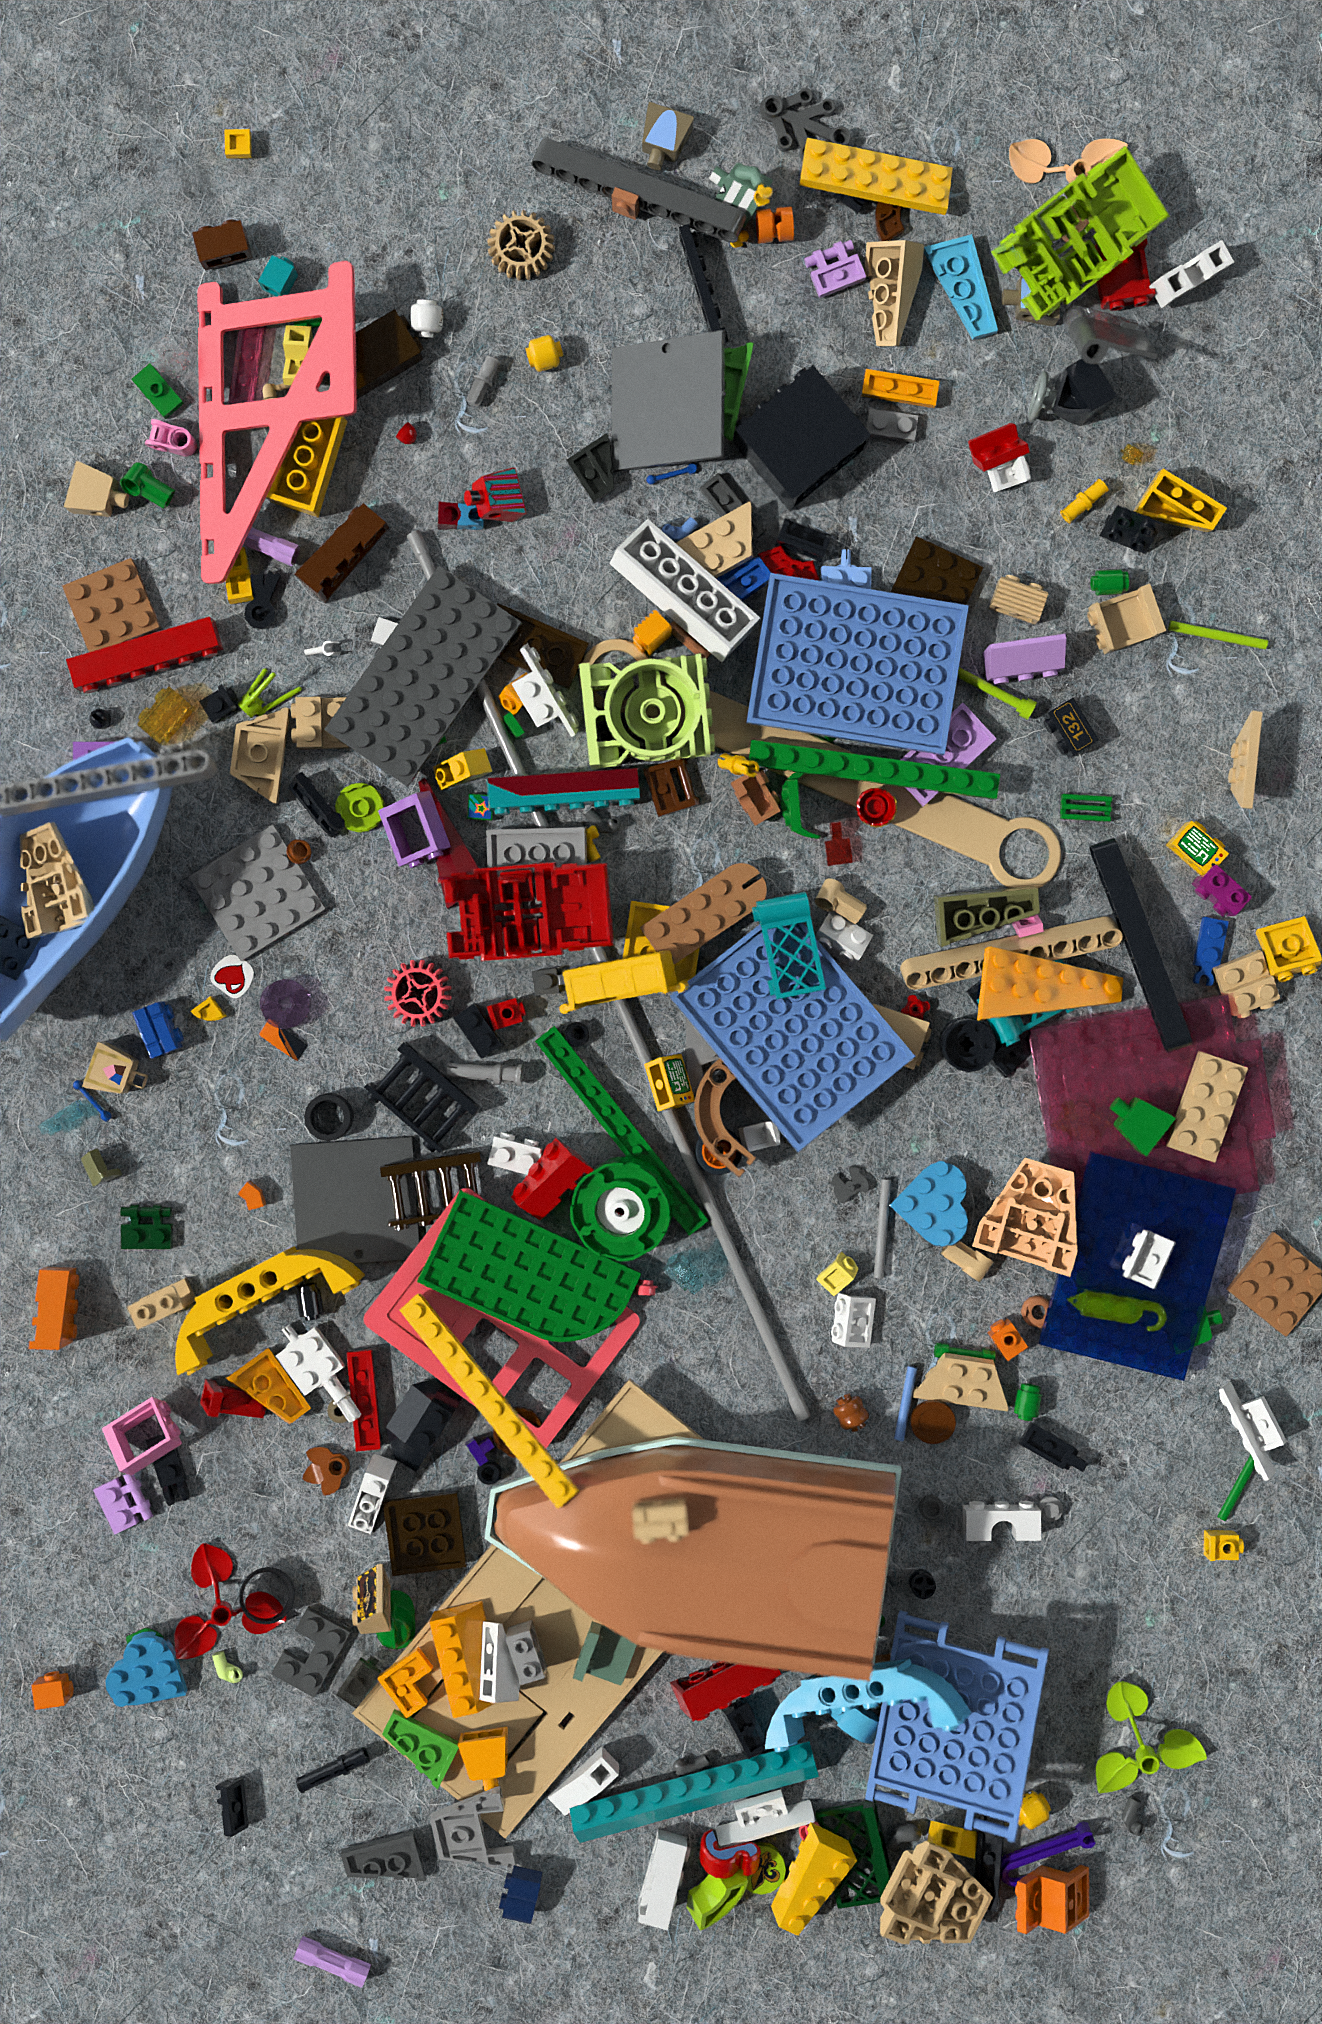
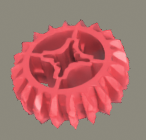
M411 960L410 969H408L405 963H402L401 968L403 972L401 973L399 970L394 969L393 973L397 978H387V981L393 983V986H386L384 990L392 991V996H386L384 999L385 1001L393 1000V1004L387 1008L388 1010L397 1008L393 1015L394 1018L400 1017L401 1014L404 1015L401 1023L406 1024L408 1019L411 1018V1026L415 1027L417 1019H419L423 1027L426 1026L425 1018H428L430 1023L433 1024L436 1022L433 1014L442 1018L443 1013L439 1008L441 1007L446 1010L449 1008L447 1004L443 1003V1000H451L452 996L444 995V991H449L452 987L443 986V983L448 981L449 978L445 976L440 979L438 976L443 970L439 968L433 972L434 963H430L426 969L425 960H420L419 967L416 966L415 960ZM413 973H425L434 981L421 985L414 978ZM406 978L409 989L407 994L399 999V987ZM414 986L417 989H426L421 1000L418 997L409 998L413 996L412 992H415L413 991ZM437 988V1001L430 1009L427 997L431 991ZM414 1001L422 1008L424 1013H411L403 1005Z

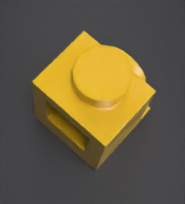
M1204 1530L1203 1554L1210 1561L1239 1560V1554L1244 1552L1243 1539L1239 1538V1535L1234 1530ZM1228 1544V1550H1223L1224 1545Z

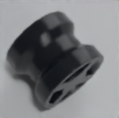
M918 1569L910 1575L909 1585L916 1597L928 1599L933 1596L936 1590V1583L930 1572Z

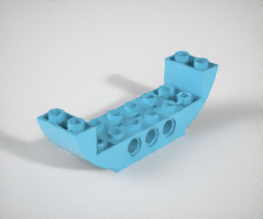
M910 1658L875 1663L872 1667L870 1681L811 1674L801 1680L802 1686L791 1692L779 1705L767 1731L765 1749L774 1748L775 1752L789 1750V1746L798 1744L797 1740L805 1736L802 1717L806 1716L807 1712L815 1711L816 1715L830 1713V1709L839 1708L840 1712L855 1709L854 1706L863 1705V1708L867 1709L879 1706L878 1703L887 1701V1705H897L903 1703V1699L911 1698L912 1702H921L927 1700L928 1697L933 1727H942L943 1731L958 1729V1725L965 1723L964 1720L971 1715V1711L961 1695L950 1683L933 1671L912 1664Z

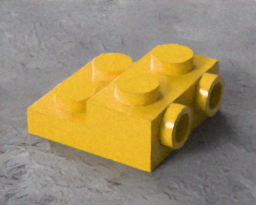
M1305 916L1257 929L1256 936L1264 953L1269 974L1274 977V980L1278 979L1279 982H1286L1294 977L1293 974L1302 972L1303 976H1308L1317 972V968L1322 963V956Z

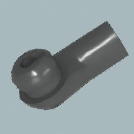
M594 808L584 815L591 825L596 826L599 833L617 832L621 825L618 817L601 818Z
M703 1753L693 1763L686 1764L684 1759H678L673 1763V1768L676 1770V1775L683 1777L703 1771L711 1764V1761Z
M1129 1796L1122 1814V1820L1131 1834L1141 1836L1145 1832V1825L1141 1823L1137 1815L1141 1801L1136 1797Z
M912 1824L898 1825L885 1843V1846L889 1850L896 1852L901 1842L918 1841L921 1838V1830Z

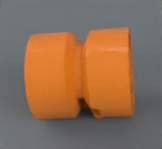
M791 206L778 207L775 212H772L770 208L756 209L758 244L772 243L774 238H777L779 242L794 240V220Z

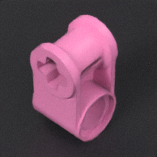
M151 420L152 430L149 440L145 441L146 446L158 451L170 452L185 457L191 456L196 452L197 441L186 429L160 420ZM182 438H188L184 446H178Z

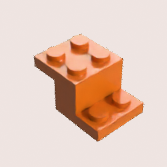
M1041 1865L1018 1880L1015 1888L1017 1896V1909L1015 1913L1017 1932L1027 1934L1037 1926H1042L1066 1934L1088 1918L1089 1867L1079 1865L1067 1873Z

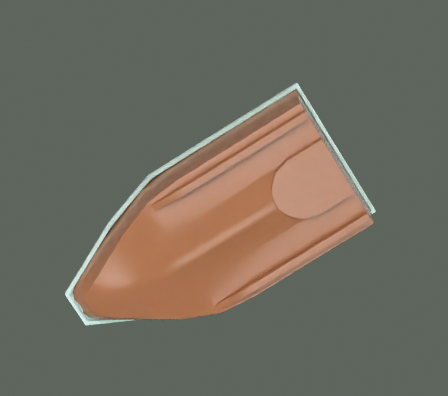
M674 1436L599 1450L558 1464L579 1489V1492L559 1509L530 1474L491 1487L485 1539L546 1579L590 1617L633 1643L686 1657L870 1681L872 1667L875 1665L901 1466ZM686 1499L688 1536H683V1539L678 1541H669L667 1537L657 1538V1541L652 1543H643L641 1539L635 1540L632 1512L633 1502Z

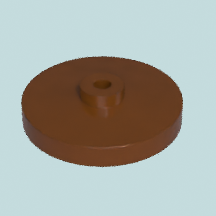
M927 1400L920 1403L913 1410L911 1427L919 1440L928 1444H939L952 1436L956 1427V1419L953 1410L946 1403L939 1400Z

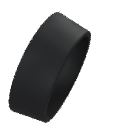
M273 1567L260 1568L248 1575L239 1593L240 1606L244 1614L259 1624H272L280 1621L289 1613L295 1600V1589L290 1577L282 1570ZM271 1572L279 1575L285 1581L288 1588V1601L284 1609L276 1616L265 1619L258 1618L252 1615L245 1607L243 1592L246 1584L252 1577L259 1573Z

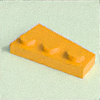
M269 1348L262 1351L226 1378L288 1424L293 1423L311 1409Z

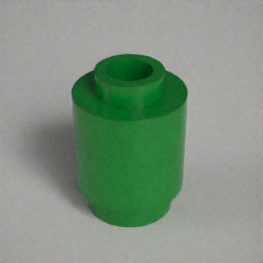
M1121 569L1097 570L1095 576H1091L1090 579L1091 591H1095L1097 596L1118 595L1128 591V572Z
M1021 1383V1387L1017 1390L1014 1413L1018 1414V1419L1033 1421V1418H1038L1042 1399L1040 1386Z

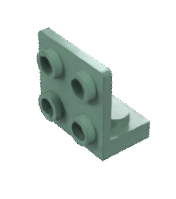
M592 1621L575 1665L573 1678L583 1681L586 1673L614 1684L622 1685L637 1644L607 1626Z

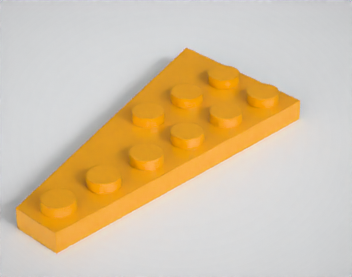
M989 946L985 948L977 1021L1087 1006L1116 1004L1122 1000L1123 978Z

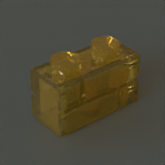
M170 686L167 689H161L154 698L156 702L151 708L147 707L138 716L140 721L137 723L142 730L163 746L167 744L196 709Z

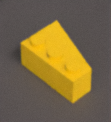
M1161 469L1147 488L1134 512L1159 522L1210 532L1215 528L1227 508L1167 470Z

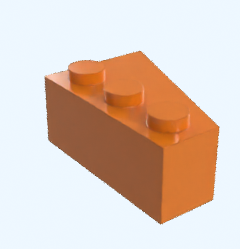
M44 1267L39 1270L35 1302H38V1317H33L32 1326L37 1327L35 1341H29L28 1349L60 1350L72 1343L73 1339L76 1338L77 1325L74 1324V1314H77L78 1300L75 1299V1289L77 1290L79 1286V1275L76 1274V1268Z

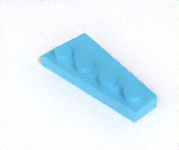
M972 234L924 247L926 258L972 340L997 334L998 328Z

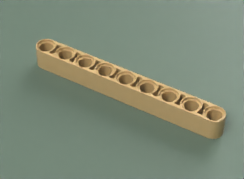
M1105 916L1044 929V932L1021 938L1015 935L909 958L902 962L900 971L907 987L912 990H918L982 976L985 948L989 946L1053 961L1116 947L1121 943L1123 935L1116 922L1111 917Z

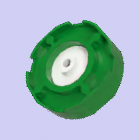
M631 1157L610 1158L594 1167L591 1173H586L574 1190L570 1206L571 1223L584 1246L598 1256L602 1255L620 1262L635 1260L656 1248L671 1224L674 1208L672 1193L660 1173L650 1164Z

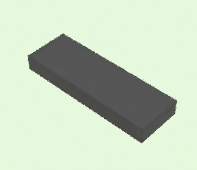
M720 473L716 474L699 488V491L720 517L744 505ZM752 515L753 543L765 533V530Z

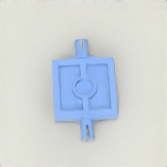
M844 549L841 550L840 565L821 567V581L871 589L872 567H856L851 565V550L848 549L846 551Z

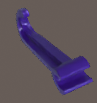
M1088 1822L1078 1823L1073 1831L1006 1854L1002 1860L1001 1880L1008 1886L1016 1887L1017 1881L1024 1876L1010 1877L1008 1874L1012 1869L1078 1846L1086 1849L1092 1848L1096 1842Z

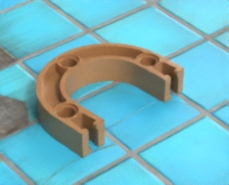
M719 1059L705 1073L697 1089L694 1104L695 1122L700 1138L710 1153L740 1178L745 1170L743 1168L738 1170L729 1161V1158L737 1151L748 1159L746 1163L751 1165L756 1160V1157L726 1131L721 1121L720 1102L722 1096L737 1078L723 1061ZM716 1071H723L726 1074L727 1078L723 1083L714 1082L712 1075ZM721 1141L729 1142L731 1145L730 1152L727 1154L719 1153L717 1150L718 1143Z

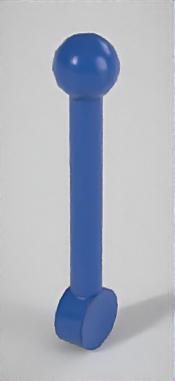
M691 463L684 469L657 476L649 475L646 481L648 484L653 485L656 481L685 473L692 475L696 473L697 467Z
M76 1080L73 1083V1087L76 1090H80L101 1114V1119L108 1122L112 1118L111 1113L104 1111L87 1090L82 1087V1081Z

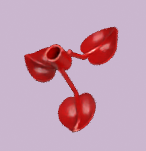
M202 1543L195 1551L191 1562V1576L195 1584L201 1588L214 1585L216 1604L212 1608L211 1619L206 1622L201 1617L192 1615L185 1617L178 1623L174 1634L176 1659H191L208 1652L214 1646L217 1639L216 1630L208 1625L224 1626L230 1622L232 1616L235 1617L243 1612L241 1607L232 1610L230 1603L221 1601L218 1582H223L229 1578L233 1569V1563L226 1551L208 1543ZM263 1591L250 1593L245 1600L247 1610L258 1618L274 1617L284 1609L282 1604L273 1595ZM244 1613L242 1615L244 1628L252 1634L267 1633L287 1620V1616H285L280 1621L272 1624H259L249 1619Z

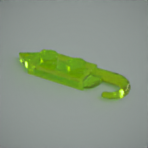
M1084 1289L1083 1293L1067 1298L1080 1311L1082 1316L1132 1324L1137 1322L1142 1316L1143 1310L1157 1313L1159 1317L1158 1322L1154 1326L1147 1327V1331L1160 1330L1166 1322L1165 1309L1160 1304L1152 1301Z

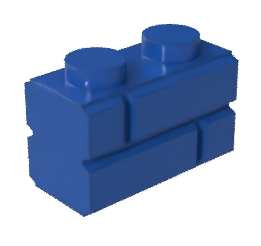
M159 1001L132 1012L151 1059L183 1048L181 1042L184 1041V1037L180 1028H175L172 1019L175 1018V1015L169 1004L166 1005L164 1001Z

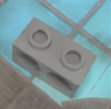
M532 1620L508 1627L505 1639L520 1684L523 1685L545 1678L547 1664Z

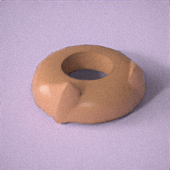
M1032 1296L1023 1303L1021 1314L1023 1320L1028 1325L1043 1328L1053 1317V1307L1048 1299L1042 1296ZM1036 1305H1041L1045 1309V1314L1041 1319H1035L1032 1316V1309Z

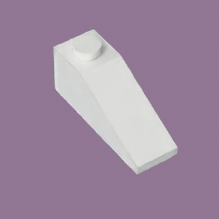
M483 1621L480 1700L493 1703L519 1701L520 1681L505 1639L506 1634L502 1623Z

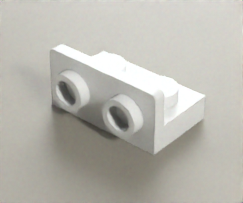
M501 1132L500 1136L495 1135L488 1165L528 1175L530 1167L540 1159L544 1147L538 1146V1141L525 1138L524 1142L514 1140L515 1135Z
M838 1293L837 1301L835 1302L834 1325L831 1330L832 1342L844 1347L870 1348L876 1298Z

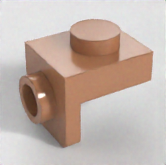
M615 187L612 193L613 212L636 220L640 211L639 196Z

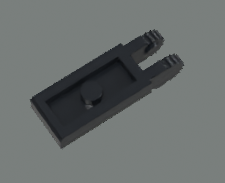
M303 772L295 775L289 785V789L318 826L331 838L337 837L345 827V821L340 813L332 812L333 810L327 799L319 794L312 780L307 778Z
M165 1434L147 1439L148 1449L166 1439ZM176 1447L153 1462L168 1506L175 1503L172 1484H178L179 1495L183 1501L190 1498L186 1484L187 1477Z

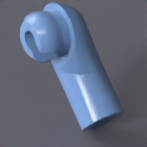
M689 517L681 527L666 524L662 527L661 531L674 542H678L692 534L699 524Z

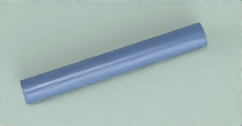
M914 1366L907 1367L894 1439L898 1441H904L917 1374V1367Z

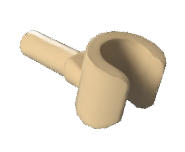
M284 383L277 385L265 384L262 388L263 399L277 398L276 392L288 389L291 385H284Z

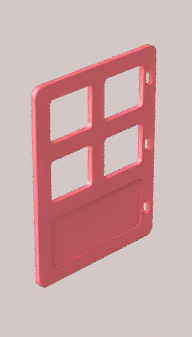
M470 1188L460 1189L486 1201ZM458 1191L366 1311L364 1323L377 1335L474 1405L399 1310L416 1294L421 1293L461 1344L480 1319L485 1318L518 1342L517 1349L492 1380L504 1397L534 1358H540L571 1382V1386L540 1427L534 1426L519 1415L542 1445L547 1448L637 1329L640 1323L639 1316L626 1306L622 1314L615 1320V1328L587 1365L582 1367L551 1345L548 1340L541 1339L417 1283L423 1266L459 1193Z

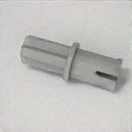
M486 356L478 375H474L475 381L466 398V401L473 406H480L488 387H492L491 381L500 365V362L495 358Z

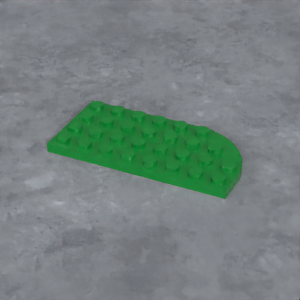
M460 1190L423 1266L417 1283L541 1339L554 1342H571L591 1337L611 1325L626 1308L641 1276V1272L608 1257L598 1256L576 1242Z

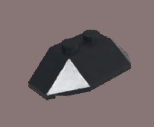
M437 1378L412 1384L386 1426L395 1459L416 1472L463 1397Z

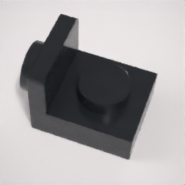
M223 684L217 686V691L199 701L213 724L239 709L236 701L239 700L231 687L227 689Z

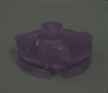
M290 979L278 980L263 990L260 997V1009L266 1021L276 1028L288 1029L297 1027L309 1015L311 1009L310 994L297 981ZM288 997L292 1006L283 1011L279 1001L285 1000Z

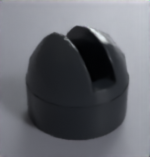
M95 709L91 712L89 720L93 727L102 730L110 725L111 716L103 709ZM96 714L104 720L102 724L94 718Z

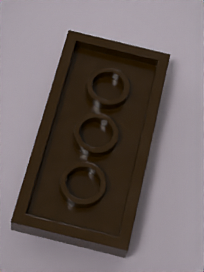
M497 603V606L522 623L498 659L529 673L532 672L520 651L528 643L530 648L534 647L541 659L539 663L543 670L547 669L553 678V683L569 690L589 643Z

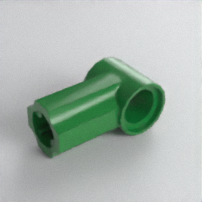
M139 462L134 463L120 480V485L126 493L132 496L140 494L163 509L167 508L175 494L174 489L153 477L151 470Z

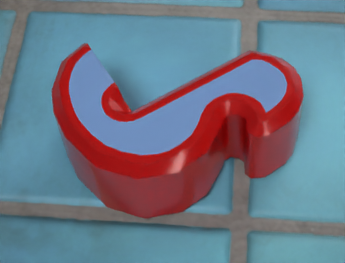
M712 1829L704 1832L700 1843L699 1859L708 1874L715 1878L726 1879L732 1877L739 1869L743 1870L745 1876L752 1875L759 1869L761 1849L757 1844L749 1841L719 1849Z

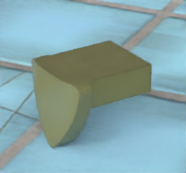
M98 1148L89 1151L81 1158L92 1186H97L122 1176L119 1168L107 1169Z

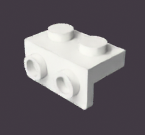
M834 911L827 914L815 935V938L829 954L851 967H854L862 957L873 937L871 933Z
M1143 1230L1142 1233L1138 1232L1132 1244L1135 1247L1132 1256L1128 1255L1124 1261L1122 1269L1125 1272L1123 1276L1156 1289L1176 1242L1149 1230Z

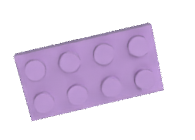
M962 703L951 713L945 755L910 750L901 760L965 769L997 738ZM906 788L922 806H925L939 793Z

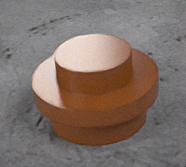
M297 839L289 843L286 848V854L291 862L304 864L311 857V848L306 841Z

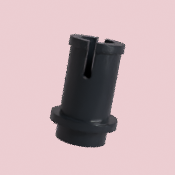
M839 193L833 195L837 199V203L840 201L857 214L866 201L863 198Z

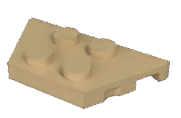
M750 501L681 539L676 544L715 578L753 558V507Z
M282 708L280 711L259 716L254 720L238 723L235 730L230 774L274 804H278L290 717L289 708Z
M1251 711L1236 742L1233 743L1231 748V758H1234L1233 768L1229 771L1228 782L1231 783V791L1241 808L1247 809L1253 808L1262 712Z
M944 1353L937 1361V1365L931 1368L925 1375L926 1379L921 1385L913 1389V1398L939 1400L953 1404L1008 1411L1007 1401L994 1360Z

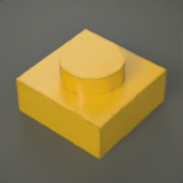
M224 129L226 158H252L250 129Z

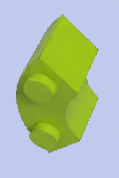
M739 1869L732 1877L726 1879L715 1878L708 1874L704 1881L688 1891L686 1907L700 1931L718 1922L739 1902L748 1885V1879L743 1874L742 1869Z

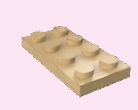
M1198 1051L1175 1116L1176 1119L1173 1122L1165 1146L1215 1162L1248 1067Z

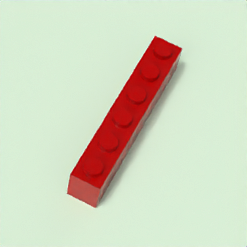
M209 616L68 658L66 662L74 688L84 692V694L98 691L99 686L106 684L109 687L119 685L126 678H143L146 676V672L169 670L170 665L190 664L194 662L193 658L203 656V658L214 657L218 655L217 651L224 649L216 622Z

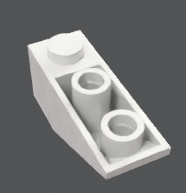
M375 1453L373 1454L348 1523L349 1527L368 1534L372 1533L397 1461Z
M602 1746L548 1796V1799L564 1816L570 1813L569 1808L582 1805L608 1786L619 1775V1763Z

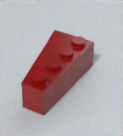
M717 1661L712 1664L707 1672H699L697 1670L690 1673V1678L684 1682L679 1683L678 1679L669 1683L681 1710L692 1721H702L710 1716V1712L716 1709L727 1708L732 1704L733 1700L738 1697L743 1698L751 1695L754 1689L761 1685L767 1686L772 1684L776 1677L782 1674L779 1669Z

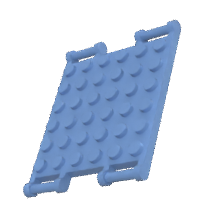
M900 1610L890 1661L910 1658L912 1664L925 1667L940 1675L961 1695L971 1711V1715L964 1720L965 1723L958 1725V1729L943 1731L942 1727H933L928 1697L927 1700L921 1702H912L911 1698L903 1699V1703L897 1705H887V1701L882 1702L865 1800L885 1802L905 1808L907 1812L915 1814L917 1809L918 1796L966 1809L965 1829H978L1005 1837L1007 1841L1015 1843L1049 1649L1044 1647L1038 1649L1007 1641L1005 1637L998 1636L994 1655L946 1643L949 1630L948 1622L941 1621V1623L910 1616L908 1612ZM905 1625L938 1633V1638L935 1640L904 1632ZM1004 1651L1039 1659L1038 1666L1003 1658ZM877 1784L910 1793L909 1798L878 1790L876 1786ZM975 1812L1010 1822L1009 1827L975 1818Z

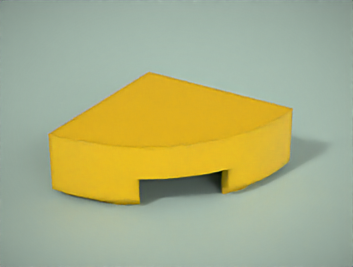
M212 996L191 1010L192 1014L197 1018L206 1021H217L227 1016Z

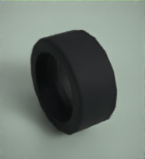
M327 1093L319 1095L310 1101L306 1107L304 1119L310 1134L317 1139L330 1141L347 1134L352 1127L354 1114L353 1108L347 1099L338 1094ZM323 1103H335L343 1111V1123L335 1131H324L315 1122V1112Z

